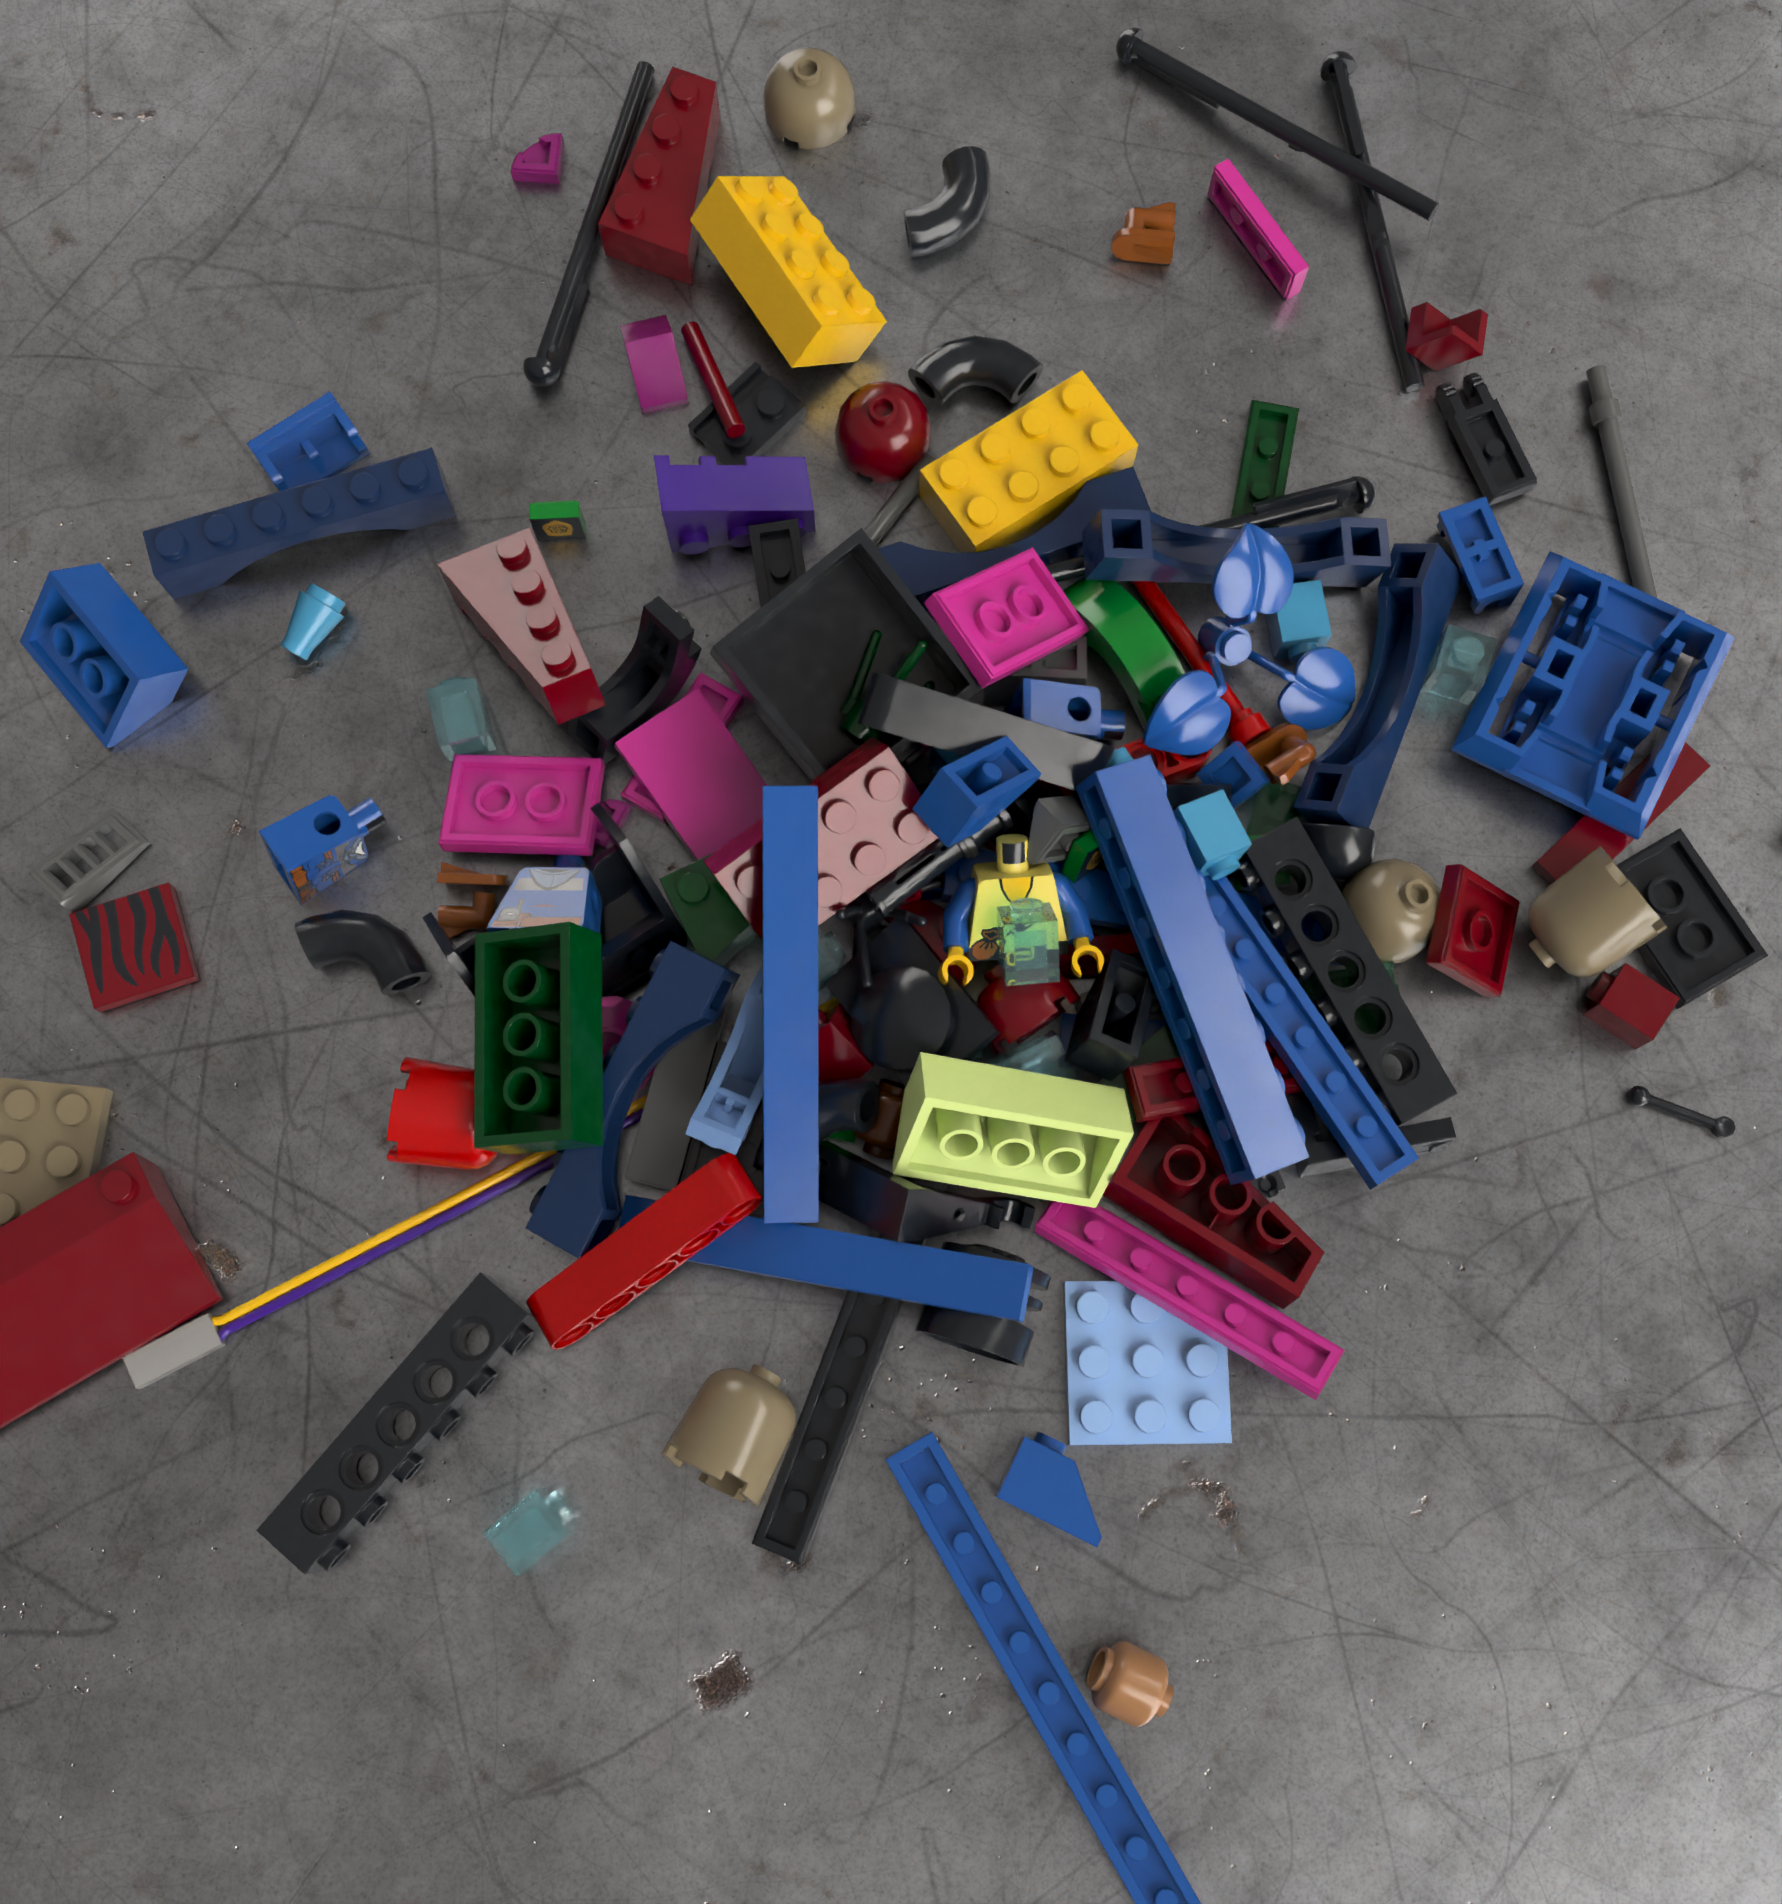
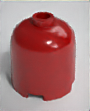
M405 1057L400 1070L401 1073L409 1074V1078L406 1080L405 1090L394 1089L387 1132V1141L398 1142V1145H394L388 1151L387 1161L464 1170L480 1169L488 1165L497 1156L498 1152L474 1148V1069Z

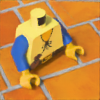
M1006 834L997 837V862L973 865L971 878L959 884L946 906L943 914V951L948 954V958L938 970V979L943 985H946L948 982L947 969L949 965H957L963 970L964 978L962 981L964 987L973 977L974 969L971 961L1069 954L1068 944L1075 947L1071 960V969L1074 975L1079 978L1082 976L1077 960L1083 955L1093 956L1097 962L1098 972H1101L1104 957L1097 947L1090 945V941L1093 940L1094 936L1084 901L1065 875L1052 872L1048 863L1031 865L1026 860L1028 837L1025 835Z

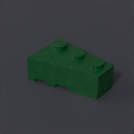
M711 853L659 880L693 950L724 966L742 948L745 949L756 938V933L703 862V860L713 854Z

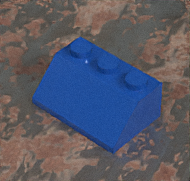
M101 563L49 571L20 643L106 748L116 746L172 703L188 668Z

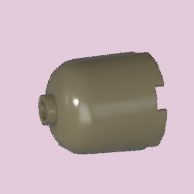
M1601 846L1593 850L1542 891L1532 901L1528 911L1529 925L1536 936V939L1529 943L1531 949L1547 968L1557 963L1568 974L1577 977H1592L1603 972L1667 929L1661 918L1630 880L1624 876Z
M753 1364L750 1372L738 1368H726L710 1374L661 1453L662 1456L678 1468L684 1462L702 1471L698 1479L702 1483L739 1502L744 1503L745 1499H747L748 1503L758 1507L791 1440L797 1423L794 1405L790 1398L778 1389L782 1379L773 1372Z

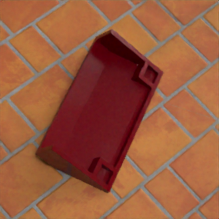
M135 1152L126 1155L0 1227V1428L223 1299L158 1165Z

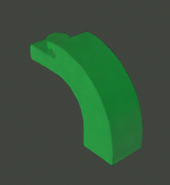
M1084 576L1064 589L1063 592L1089 628V631L1083 635L1087 637V645L1096 650L1112 668L1123 685L1145 731L1148 720L1162 695L1176 679L1186 673L1161 630L1126 589L1114 580H1085Z

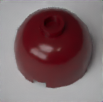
M887 381L868 383L852 392L840 408L835 428L838 455L849 471L855 475L859 472L863 476L872 477V482L885 484L903 480L924 454L928 453L931 444L932 431L927 408L917 394L901 384Z
M1010 959L1005 960L984 975L989 984L978 995L976 1001L991 1022L1001 1032L987 1047L994 1057L1007 1052L1001 1044L1006 1040L1008 1045L1014 1041L1017 1044L1022 1043L1066 1012L1061 1002L1067 999L1070 1004L1076 1005L1081 1000V997L1061 971L1046 962L1030 960L1014 966Z

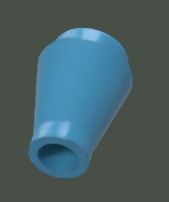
M310 583L305 593L299 591L286 635L280 646L307 661L312 651L344 618L340 613L346 603L324 589Z

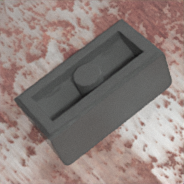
M1078 794L1039 798L1033 812L1026 860L1031 865L1065 860L1074 839L1091 829Z

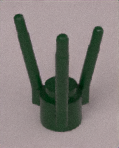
M880 630L873 631L849 696L839 710L846 715L839 726L864 743L872 737L886 742L890 736V733L858 724L865 697L861 703L859 699L882 637ZM925 640L918 641L893 678L905 681L927 648ZM928 681L922 687L934 690L935 683Z

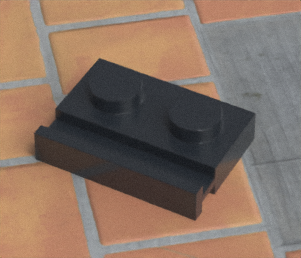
M755 361L728 387L746 430L744 434L738 438L728 437L713 402L688 424L689 433L694 438L697 437L703 442L705 448L724 465H744L745 456H763L806 415V406L772 375L768 376L761 370V365Z

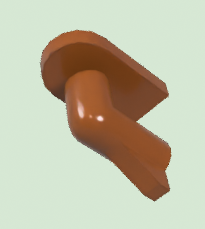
M1167 202L1150 208L1134 207L1127 210L1124 215L1123 229L1118 230L1112 237L1111 249L1113 254L1119 259L1126 261L1170 265L1172 263L1175 231H1173L1176 215L1175 203Z
M1290 722L1276 726L1244 746L1273 785L1278 783L1283 786L1288 783L1298 770L1308 765L1316 756L1315 747L1307 742L1305 730L1301 726L1291 724Z
M441 862V873L438 872L437 883L507 886L508 876L481 874ZM473 891L472 906L440 905L438 909L439 924L450 939L469 929H487L495 913L496 894Z

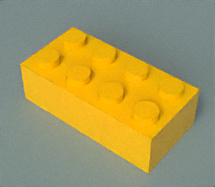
M717 176L690 221L791 368L857 362L887 321L877 308L874 297L863 288L851 271L848 260L837 251L825 234L822 223L810 213L798 195L796 186L785 176Z
M1083 370L920 469L919 497L960 553L982 552L1005 547L1025 539L1057 519L1076 499L1087 481L1133 467L1139 444Z

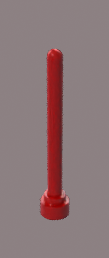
M1131 581L1194 671H1206L1213 676L1210 664L1203 659L1206 652L1158 584L1153 581ZM1225 681L1227 690L1220 698L1229 705L1231 710L1228 726L1230 731L1227 736L1232 743L1240 741L1243 746H1246L1272 730V728L1260 712L1254 713L1251 707L1244 708Z

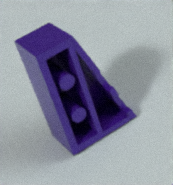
M654 455L661 511L672 553L681 551L684 554L690 555L700 554L707 551L709 547L728 544L733 547L751 546L748 526L798 519L800 537L805 536L806 533L816 532L814 507L805 457L745 456L744 465H716L715 456H700L698 459L699 465H670L669 455Z

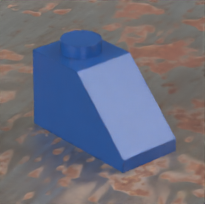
M1005 736L942 767L912 809L929 827L931 832L949 848L982 830L1033 785L1042 773L1010 738Z
M1039 1431L1034 1440L1022 1436L994 1496L1098 1547L1102 1536L1074 1460L1063 1455L1067 1445Z

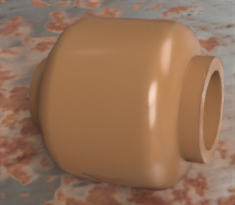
M1125 1640L1114 1643L1110 1648L1106 1646L1100 1648L1090 1665L1086 1679L1087 1688L1092 1690L1091 1695L1094 1706L1133 1727L1147 1724L1154 1715L1162 1717L1169 1708L1174 1693L1173 1685L1168 1683L1169 1671L1166 1662L1162 1658Z

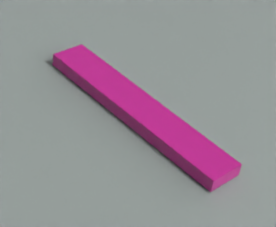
M1051 1201L1035 1224V1233L1314 1400H1317L1345 1351L1100 1205L1093 1208Z

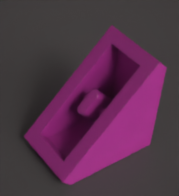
M662 315L620 325L642 414L689 403L673 333L667 316Z

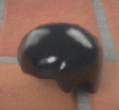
M1302 824L1334 880L1348 879L1369 866L1375 854L1374 830L1365 827L1336 824Z

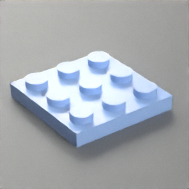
M1065 1281L1063 1283L1068 1445L1232 1443L1228 1349L1226 1346L1117 1281Z

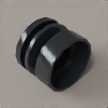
M946 1241L943 1242L941 1247L944 1250L1026 1263L1019 1256L982 1244H959ZM1034 1268L1030 1289L1046 1291L1051 1277L1047 1273ZM1029 1296L1026 1311H1041L1043 1303ZM923 1304L915 1329L916 1332L934 1340L1016 1366H1024L1034 1335L1031 1329L1018 1321Z

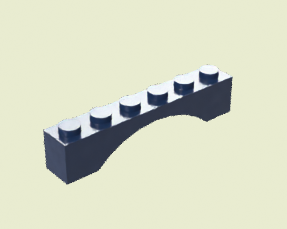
M431 447L142 531L154 577L170 596L176 599L221 586L234 574L253 562L305 541L361 530H412L450 519L457 515L444 472Z
M1130 467L1087 481L1076 499L1056 520L1034 535L1005 547L982 552L948 553L923 549L900 541L878 548V550L923 608L928 611L924 602L933 593L1032 547L1045 565L1084 555L1082 531L1101 508L1150 511L1151 509L1134 467Z
M1101 508L1082 531L1085 580L1212 583L1216 568L1223 556L1236 541L1241 529L1211 528L1185 524L1162 517L1150 510ZM1338 517L1288 527L1263 528L1286 551L1293 568V583L1321 580L1322 586L1366 587L1391 567L1387 519Z
M1394 543L1390 554L1391 567L1382 574L1378 585L1376 642L1371 668L1363 693L1351 719L1340 736L1323 754L1310 762L1294 804V808L1309 823L1370 827L1463 578L1461 572L1438 543Z
M670 941L667 949H662L654 958L649 971V975L652 978L643 996H639L631 1004L625 1019L628 1026L619 1044H614L603 1059V1146L557 1150L553 1161L556 1168L548 1184L538 1190L530 1204L529 1212L532 1216L526 1229L578 1259L609 1236L621 1212L617 1186V1153L623 1124L634 1096L649 1072L673 1047L694 1032L717 1022L740 977V974L673 941Z

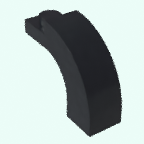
M659 595L643 606L637 638L629 655L615 673L599 687L606 706L571 719L569 722L568 734L592 758H602L604 765L619 754L614 747L615 742L669 706L690 676L702 649L692 640L695 629L690 626L685 615L677 609H672Z

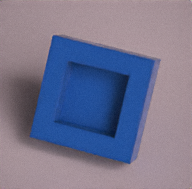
M1240 741L1233 742L1196 773L1203 783H1232V807L1234 811L1271 781Z

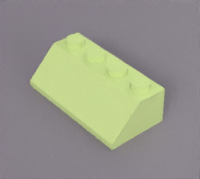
M920 1052L904 1090L892 1166L893 1175L1096 1208L1134 1135L1125 1091L1123 1088Z

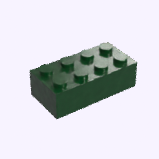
M570 921L475 934L474 1148L510 1155L603 1146L601 934Z

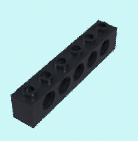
M1298 817L1251 841L1252 845L1238 860L1240 867L1235 870L1237 879L1247 892L1254 891L1263 907L1259 913L1265 928L1274 938L1280 937L1289 953L1285 958L1290 971L1299 983L1306 982L1315 998L1312 1003L1328 1026L1333 1029L1339 1042L1396 1125H1402L1458 1094ZM1277 873H1286L1295 879L1298 887L1296 895L1288 896L1278 890L1275 884ZM1303 918H1313L1321 924L1323 928L1322 941H1312L1303 934L1301 928ZM1330 963H1339L1347 969L1349 973L1347 988L1338 987L1331 982L1328 976ZM1357 1008H1364L1374 1016L1376 1026L1372 1034H1366L1356 1026L1354 1016ZM1385 1054L1395 1056L1401 1063L1402 1074L1398 1081L1389 1079L1382 1071L1381 1061Z
M480 1272L256 1531L304 1575L319 1572L322 1568L327 1572L334 1568L349 1551L351 1545L346 1540L360 1524L365 1528L368 1527L386 1508L388 1501L383 1497L397 1480L404 1484L419 1470L425 1461L421 1452L435 1437L438 1441H441L455 1428L462 1417L457 1410L469 1396L480 1397L494 1382L498 1373L493 1368L508 1352L511 1356L516 1355L530 1340L534 1331L529 1326L535 1321L532 1313L493 1278ZM483 1325L488 1331L489 1343L482 1353L473 1356L466 1348V1335L473 1327ZM445 1367L452 1375V1387L445 1396L437 1398L430 1390L429 1380L434 1371ZM407 1409L413 1414L416 1426L413 1434L408 1439L402 1441L393 1431V1421L399 1412ZM367 1452L374 1455L378 1462L377 1475L368 1484L361 1481L356 1472L359 1458ZM329 1495L338 1501L341 1509L340 1517L332 1527L324 1524L319 1515L320 1505Z

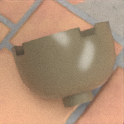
M812 47L794 49L783 55L768 72L763 92L764 111L767 125L777 138L784 142L785 137L790 141L798 142V148L810 150L827 147L840 140L846 134L847 125L852 120V117L854 119L856 98L851 75L838 58L822 49Z
M1393 858L1372 862L1369 866L1345 880L1342 887L1345 886L1342 895L1382 964L1404 962L1430 945L1441 892L1440 887L1430 873L1418 864Z

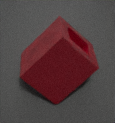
M1428 302L1411 308L1405 350L1434 371L1483 355L1488 314L1482 309H1477L1450 319Z

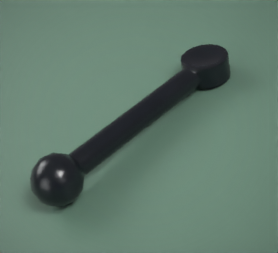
M1634 1086L1628 1093V1098L1634 1105L1642 1106L1648 1104L1711 1128L1712 1133L1718 1138L1729 1137L1735 1131V1123L1729 1117L1723 1116L1714 1119L1653 1096L1644 1086Z

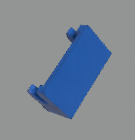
M330 391L247 442L259 464L279 492L335 476L370 454L368 448L358 435L359 432Z
M1486 496L1439 512L1437 516L1439 519L1437 529L1440 536H1446L1472 595L1473 599L1470 605L1474 614H1480L1486 605L1496 601L1498 608L1511 605L1523 587L1524 582Z

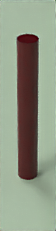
M693 321L688 322L681 328L684 340L728 437L738 438L744 434L746 430L745 425L699 324Z

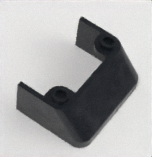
M597 803L590 809L613 844L612 847L598 855L589 867L603 905L600 926L602 939V997L618 996L622 998L652 978L649 975L651 964L662 949H667L670 941L686 946L687 936L628 838L600 803ZM432 912L422 917L449 963L475 997V937L457 948Z

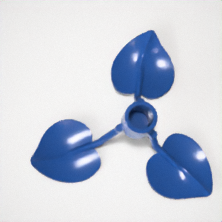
M1244 523L1236 541L1221 559L1213 577V600L1218 608L1227 616L1225 618L1216 616L1208 619L1201 626L1198 633V642L1206 652L1203 659L1210 664L1213 676L1203 670L1190 671L1180 676L1168 687L1148 720L1142 743L1147 747L1181 755H1198L1207 752L1219 743L1226 733L1231 718L1229 705L1220 698L1226 692L1227 686L1219 661L1225 665L1233 666L1249 659L1288 681L1289 683L1283 688L1278 697L1277 707L1288 722L1299 725L1303 729L1315 730L1329 727L1343 719L1351 710L1352 704L1355 702V675L1351 662L1340 651L1323 646L1311 649L1300 657L1293 674L1251 650V636L1246 629L1240 626L1253 623L1256 620L1257 612L1273 614L1281 610L1290 597L1294 581L1292 564L1286 551L1272 535L1251 523Z

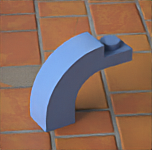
M761 967L745 995L723 1055L690 1119L685 1133L688 1136L703 1141L710 1147L722 1149L734 1155L737 1154L743 1140L745 1141L763 1101Z

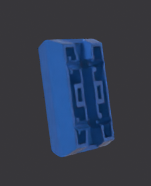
M1550 551L1451 751L1638 840L1644 831L1735 637L1686 614L1684 610ZM1555 594H1558L1566 599L1537 656L1527 651L1552 604L1551 599ZM1561 618H1564V622L1556 630ZM1682 652L1694 659L1666 717L1660 714L1671 691L1664 687ZM1522 662L1530 666L1531 669L1497 737L1488 733L1499 711V704L1507 695L1514 675ZM1656 663L1662 664L1660 668L1651 675ZM1510 721L1514 722L1511 729L1504 735ZM1655 725L1661 728V731L1628 799L1614 792L1635 748L1651 733ZM1606 767H1608L1611 769V771L1604 778Z

